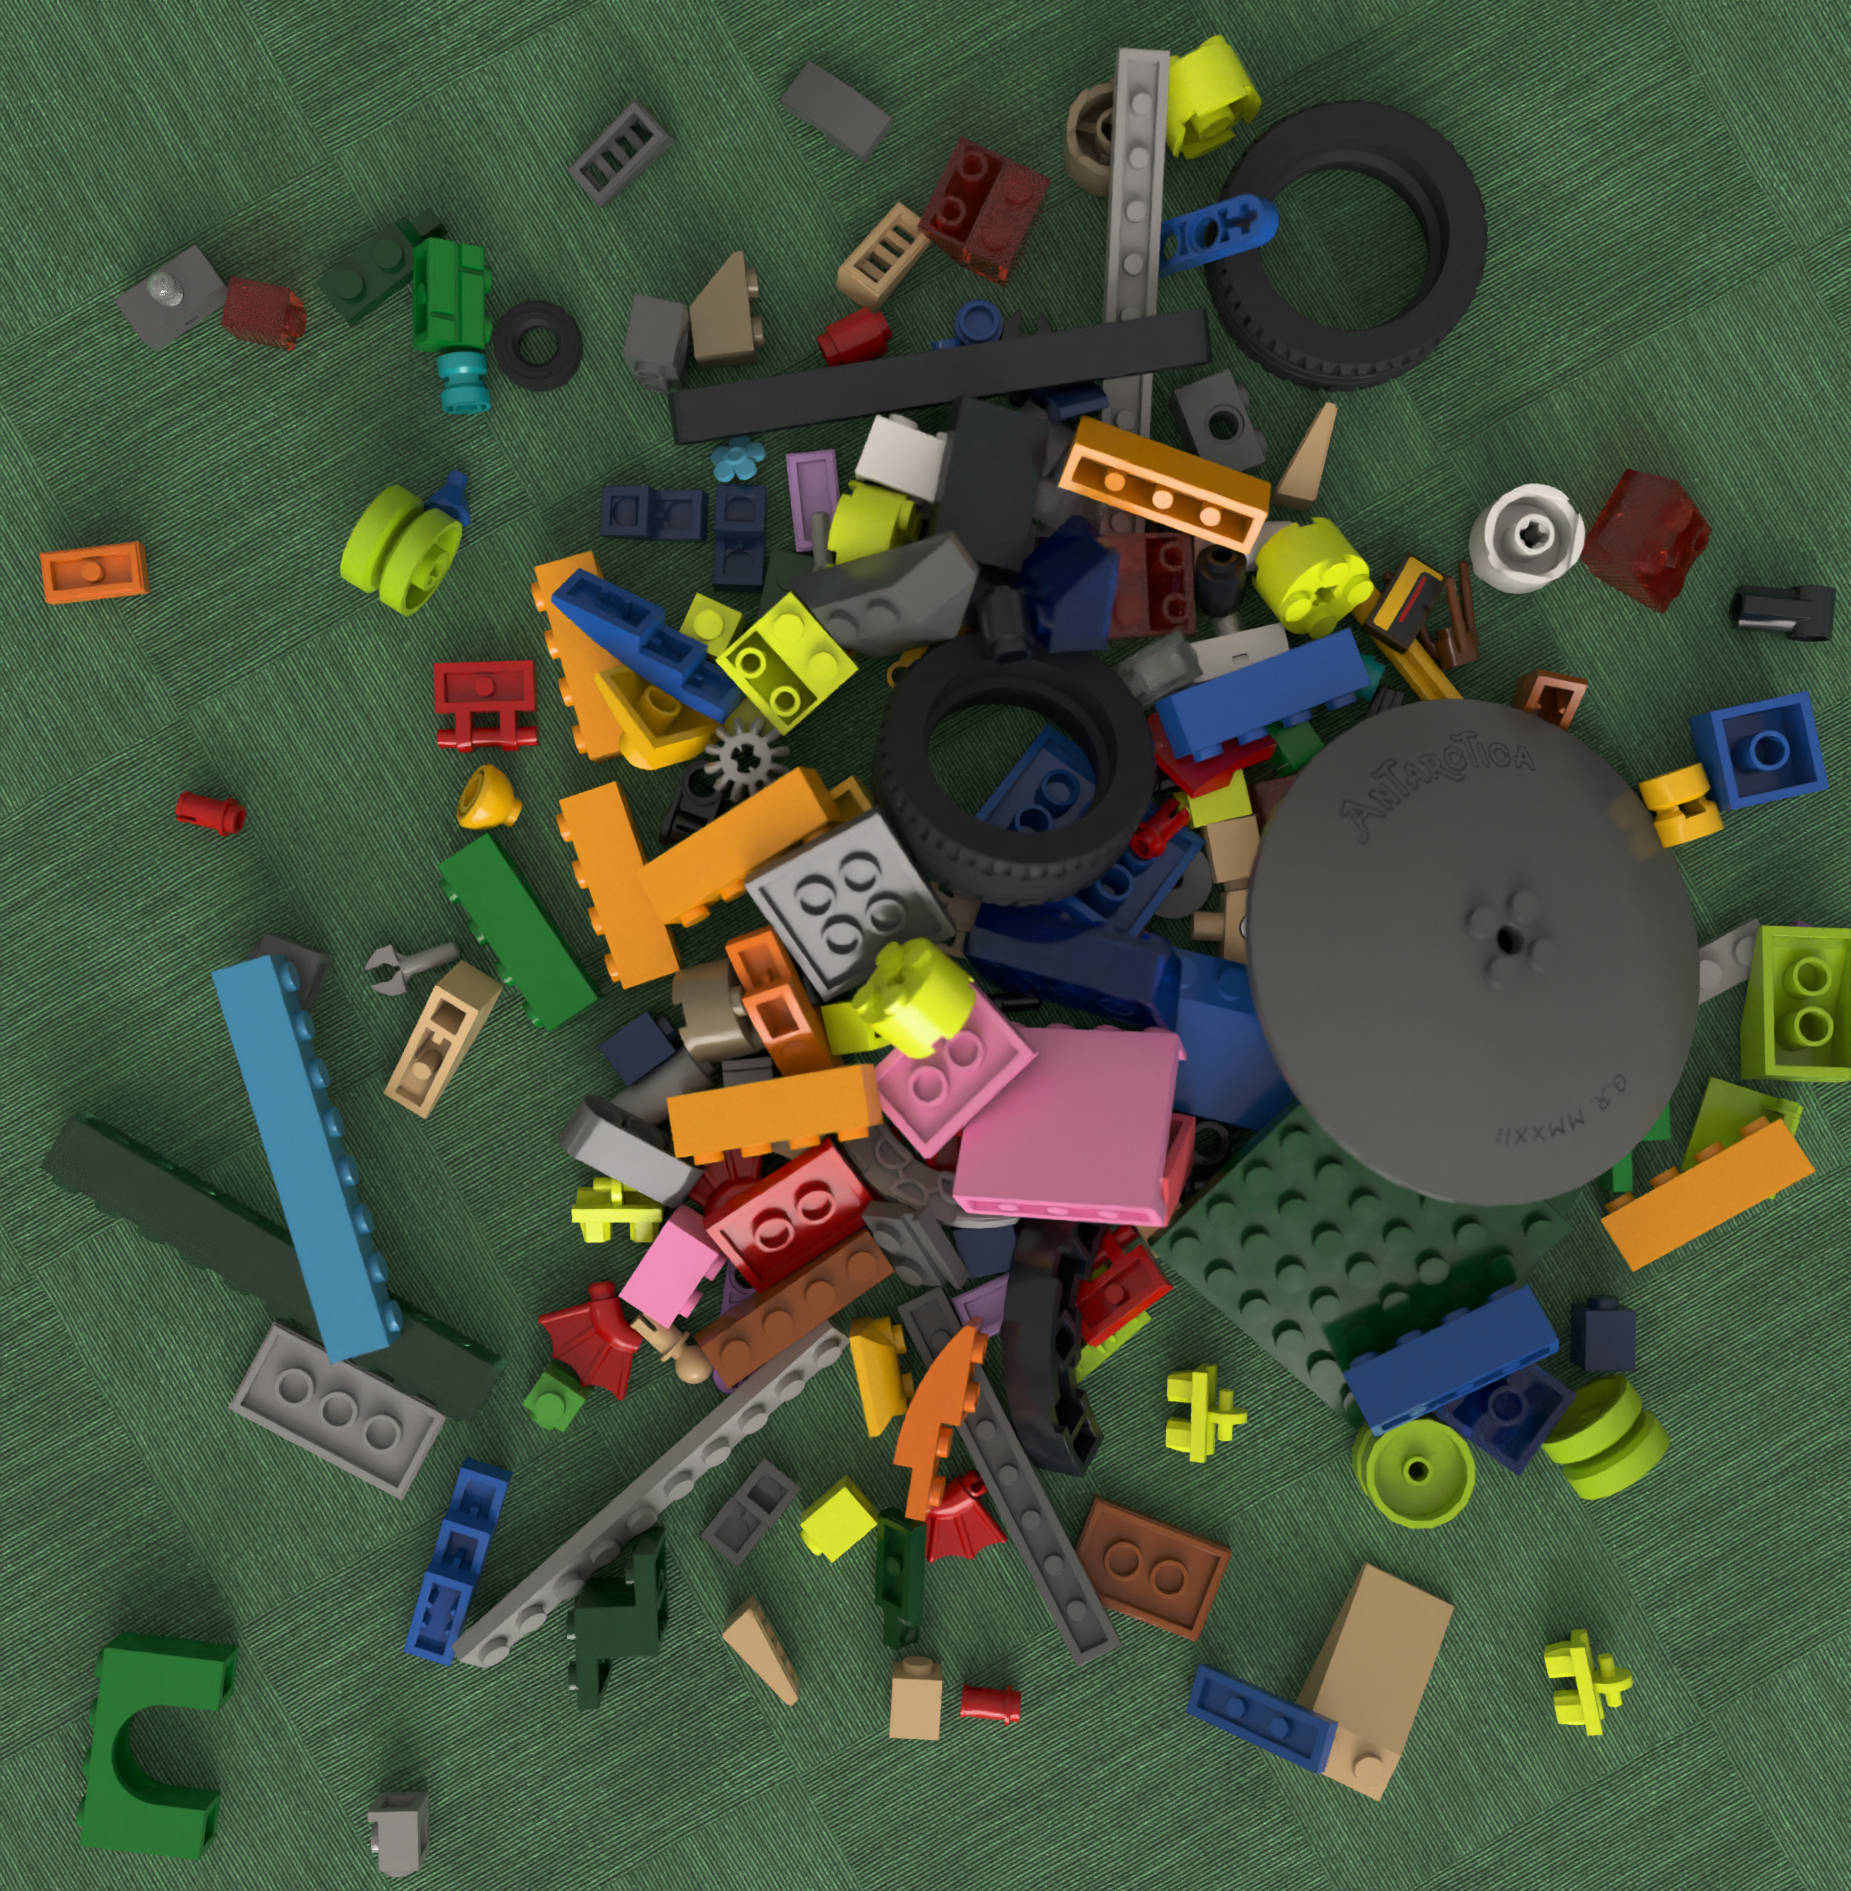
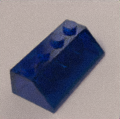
M982 902L963 954L991 987L1142 1028L1160 1027L1175 1033L1183 963L1171 946L1170 941L1151 933H1143L1141 938L1123 934L1124 931L1121 928L1104 921H1095L1093 926L1076 922L1077 919L1074 916L1056 909H1049L1047 914L1032 911L1028 905L1002 906L995 903L988 904Z

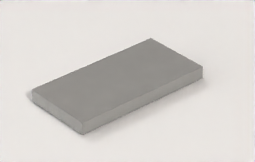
M280 1318L273 1322L228 1406V1409L400 1500L406 1497L452 1411L448 1407L353 1357L330 1364L323 1341Z

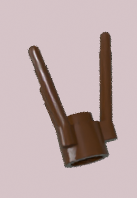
M1465 560L1459 563L1462 611L1454 578L1447 576L1444 580L1453 626L1436 631L1438 641L1435 642L1424 624L1417 634L1425 651L1432 660L1439 659L1442 670L1481 659L1477 646H1480L1475 628L1469 564ZM1385 572L1383 575L1386 583L1392 575L1391 572Z

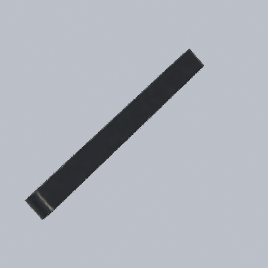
M1207 309L1179 311L672 392L667 394L674 443L675 445L698 444L954 404L955 396L960 395L982 400L1201 366L1213 362Z

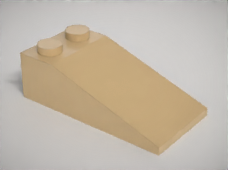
M1364 1561L1295 1703L1339 1722L1325 1772L1321 1774L1372 1799L1380 1801L1403 1753L1455 1606Z

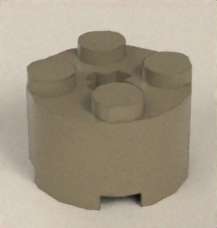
M1110 78L1109 83L1096 85L1090 90L1087 87L1081 91L1070 107L1062 145L1063 165L1068 177L1091 195L1109 198L1111 142L1108 139L1112 135L1114 78Z
M729 956L677 971L672 982L673 1005L682 1003L687 1027L678 1030L687 1051L699 1064L704 1062L717 1063L766 1049L741 1000L745 990Z

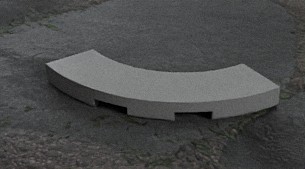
M884 1118V1124L868 1126L869 1137L839 1142L838 1133L834 1132L842 1152L857 1174L875 1192L889 1202L910 1204L912 1209L918 1211L921 1205H927L938 1224L959 1228H994L1017 1224L1018 1216L966 1213L952 1196L956 1173L946 1170L939 1172L913 1158V1153L897 1140Z

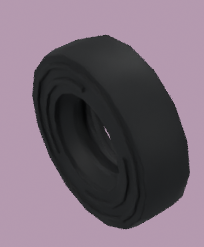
M527 300L511 307L500 318L494 332V355L501 371L515 385L533 392L551 391L565 385L577 373L583 357V338L575 320L562 307L545 300ZM534 328L549 330L555 335L557 340V349L554 356L543 364L527 362L520 353L522 337Z

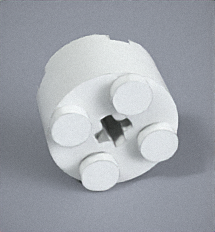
M1526 484L1505 493L1485 508L1473 524L1469 539V551L1475 575L1492 587L1512 594L1533 592L1553 582L1565 574L1581 555L1585 540V528L1580 513L1577 514L1572 505L1568 502L1570 499L1562 491L1548 485ZM1522 531L1525 532V540L1531 542L1532 547L1528 548L1525 546V541L1520 538Z

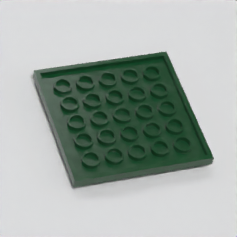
M1296 1096L1171 1216L1167 1227H1159L1147 1239L1149 1248L1355 1429L1365 1420V1417L1343 1375L1344 1372L1351 1369L1349 1364L1354 1359L1372 1351H1376L1378 1355L1384 1354L1397 1347L1395 1344L1396 1340L1414 1330L1422 1329L1424 1334L1442 1326L1441 1319L1455 1310L1468 1307L1470 1312L1488 1304V1296L1501 1288L1512 1285L1570 1232L1573 1227L1545 1199L1517 1205L1478 1206L1457 1204L1428 1197L1400 1186L1369 1169L1344 1150L1315 1121Z

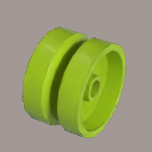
M398 484L389 486L373 500L352 531L340 564L341 577L366 593L379 589L381 602L406 617L414 614L429 600L448 572L461 541L462 524L438 508L424 512V501Z
M1609 1374L1578 1387L1551 1408L1536 1429L1534 1437L1554 1463L1563 1464L1562 1474L1582 1499L1595 1500L1610 1496L1627 1488L1649 1472L1661 1460L1669 1447L1670 1435L1650 1410L1642 1409L1643 1399L1623 1374Z
M1432 1412L1424 1414L1376 1438L1367 1421L1358 1431L1352 1447L1353 1472L1363 1492L1392 1522L1411 1529L1435 1528L1453 1520L1468 1504L1475 1486V1461L1467 1443L1449 1425ZM1413 1463H1415V1466H1414L1413 1468L1409 1469V1467H1410Z

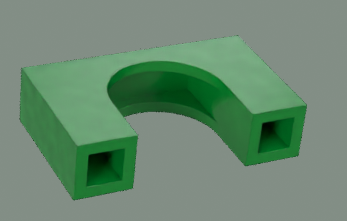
M122 1631L100 1650L95 1665V1677L100 1678L99 1694L94 1699L89 1713V1726L94 1728L93 1742L86 1752L82 1768L83 1776L88 1777L87 1790L79 1803L76 1816L77 1825L82 1826L80 1846L200 1860L215 1840L221 1791L169 1785L147 1775L140 1768L131 1751L130 1727L137 1711L155 1705L219 1711L234 1692L239 1645Z

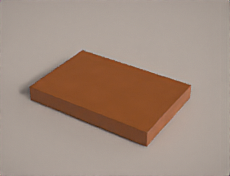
M1095 1493L1074 1544L1105 1607L1194 1642H1198L1233 1552L1231 1546Z

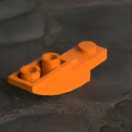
M772 925L729 939L725 949L745 990L741 1000L761 1040L782 1075L789 1077L846 1067L841 1055H831L822 1012L818 1005L812 1007L786 947Z
M972 1316L955 1333L930 1366L907 1410L898 1437L893 1461L895 1465L912 1468L905 1512L906 1518L925 1521L933 1506L940 1507L946 1477L938 1475L940 1458H948L953 1438V1428L946 1427V1424L960 1427L968 1412L975 1413L978 1405L981 1384L973 1382L975 1364H983L987 1351L988 1334L981 1333L983 1317Z

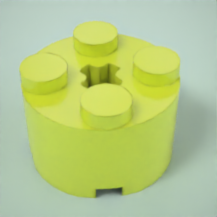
M1216 35L1207 39L1197 50L1181 59L1177 55L1170 56L1165 141L1175 157L1178 158L1179 153L1183 152L1186 159H1194L1216 150L1234 138L1235 135L1231 128L1242 118L1248 125L1256 117L1262 104L1257 90L1235 51L1227 44L1222 35Z
M851 480L847 485L851 488L853 494L851 496L842 493L830 529L827 550L837 552L836 565L908 545L909 541L916 542L922 528L923 512L916 511V502L911 501V495ZM826 563V568L835 566Z
M1314 517L1311 519L1315 524L1300 527L1297 522H1294L1279 530L1263 545L1254 562L1258 567L1256 578L1252 575V584L1285 629L1295 634H1309L1312 639H1321L1328 636L1335 629L1337 622L1344 618L1357 604L1364 602L1370 597L1374 590V584L1369 579L1368 565L1337 526L1329 519Z
M917 938L902 945L893 941L879 952L876 958V965L878 967L866 985L858 990L852 1000V1008L859 1013L862 1021L907 1057L920 1059L936 1051L930 1046L942 1035L947 1040H950L966 1022L976 1000V991L970 987V982L975 981L969 973L928 939Z

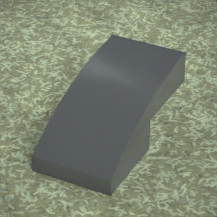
M810 61L807 62L780 99L786 112L822 131L830 144L864 163L867 162L894 125L892 118L878 106L834 75Z
M763 1457L725 1501L699 1536L735 1566L739 1567L768 1528H772L802 1488Z

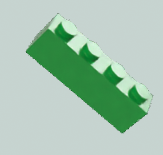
M485 833L437 865L444 876L439 880L443 891L455 905L460 902L463 904L471 916V919L466 922L468 928L482 946L489 943L499 958L494 963L496 970L509 987L515 984L518 986L527 1000L522 1003V1008L537 1028L544 1025L548 1032L555 1031L605 998L497 835Z

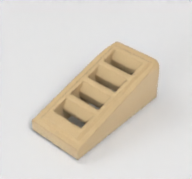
M898 201L839 267L836 282L837 288L862 308L868 306L872 314L876 313L936 237L938 230ZM898 226L915 241L910 244L893 231L894 227ZM885 242L900 253L901 257H896L881 244ZM872 257L888 271L886 273L882 272L869 262L870 258Z
M1326 402L1323 408L1318 411L1274 489L1270 503L1306 511L1315 502L1337 413L1336 404Z
M751 1595L726 1619L722 1637L787 1705L792 1706L799 1699V1678L758 1601Z

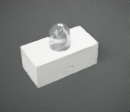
M1238 608L1221 618H1212L1215 638L1186 644L1180 650L1188 688L1290 649L1285 628L1281 622L1245 630L1241 612Z

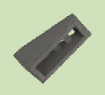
M634 98L569 166L567 171L600 208H604L656 162L677 140L643 102ZM639 123L652 136L647 143L634 130ZM624 137L638 151L632 158L618 143ZM609 150L624 166L619 172L603 156ZM594 163L610 180L605 187L588 170Z

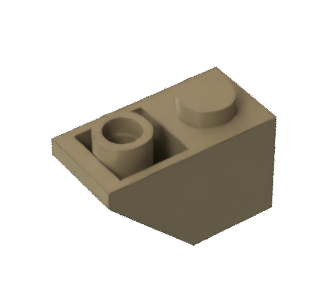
M735 251L729 256L689 306L694 355L699 370L757 364L756 347H765L762 316L753 317L751 298L760 297L756 267L747 268L743 251Z

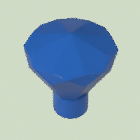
M449 471L445 486L424 503V512L438 508L458 520L462 527L469 525L471 513L464 492L468 477L459 471Z

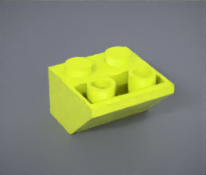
M792 590L715 660L783 736L859 669L858 663L844 647L836 643Z

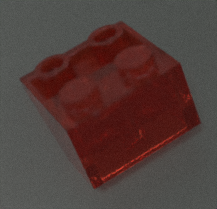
M960 136L921 217L917 230L961 267L1006 287L1048 199L1051 179Z
M1626 469L1584 541L1580 558L1596 578L1651 610L1665 614L1673 598L1680 594L1684 586L1685 577L1697 556L1701 555L1706 549L1709 536L1713 530L1678 480Z
M1186 532L1104 534L1074 542L1080 643L1126 641L1197 633L1191 534Z

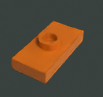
M139 541L40 553L45 602L51 605L150 593L145 545Z

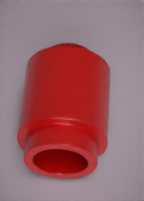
M865 306L824 327L825 333L817 336L816 342L828 367L871 361L887 353L888 346L886 341L892 339L893 336L881 311L879 310L872 314L868 306Z

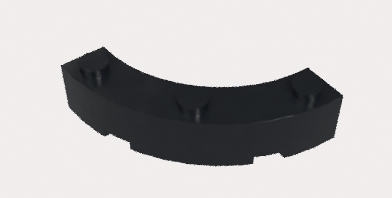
M1024 1217L1023 1228L1014 1252L1007 1282L1003 1322L999 1332L1002 1342L1003 1369L1009 1407L1020 1441L1036 1468L1083 1478L1105 1436L1093 1415L1086 1390H1080L1077 1387L1075 1368L1081 1360L1082 1314L1078 1308H1075L1080 1280H1089L1094 1259L1109 1225L1103 1222Z

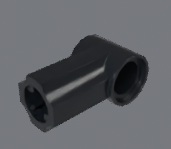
M1740 585L1735 588L1734 596L1730 601L1728 619L1731 621L1732 629L1785 634V639L1799 642L1830 641L1833 632L1836 589L1816 585L1794 586L1789 589Z

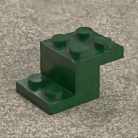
M650 1527L643 1532L639 1543L633 1544L632 1558L626 1559L625 1577L589 1578L581 1595H576L574 1610L567 1613V1641L575 1642L576 1661H570L568 1687L570 1693H577L578 1711L599 1709L612 1677V1658L653 1657L659 1654L669 1625L665 1527Z

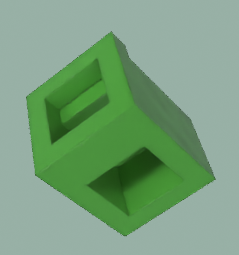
M554 1360L544 1371L522 1405L530 1410L528 1413L529 1417L541 1427L547 1430L557 1428L564 1432L594 1387L592 1385L581 1387L579 1376Z

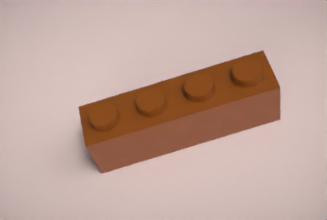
M861 1227L761 1294L753 1293L693 1336L729 1389L892 1274L894 1269L869 1231Z

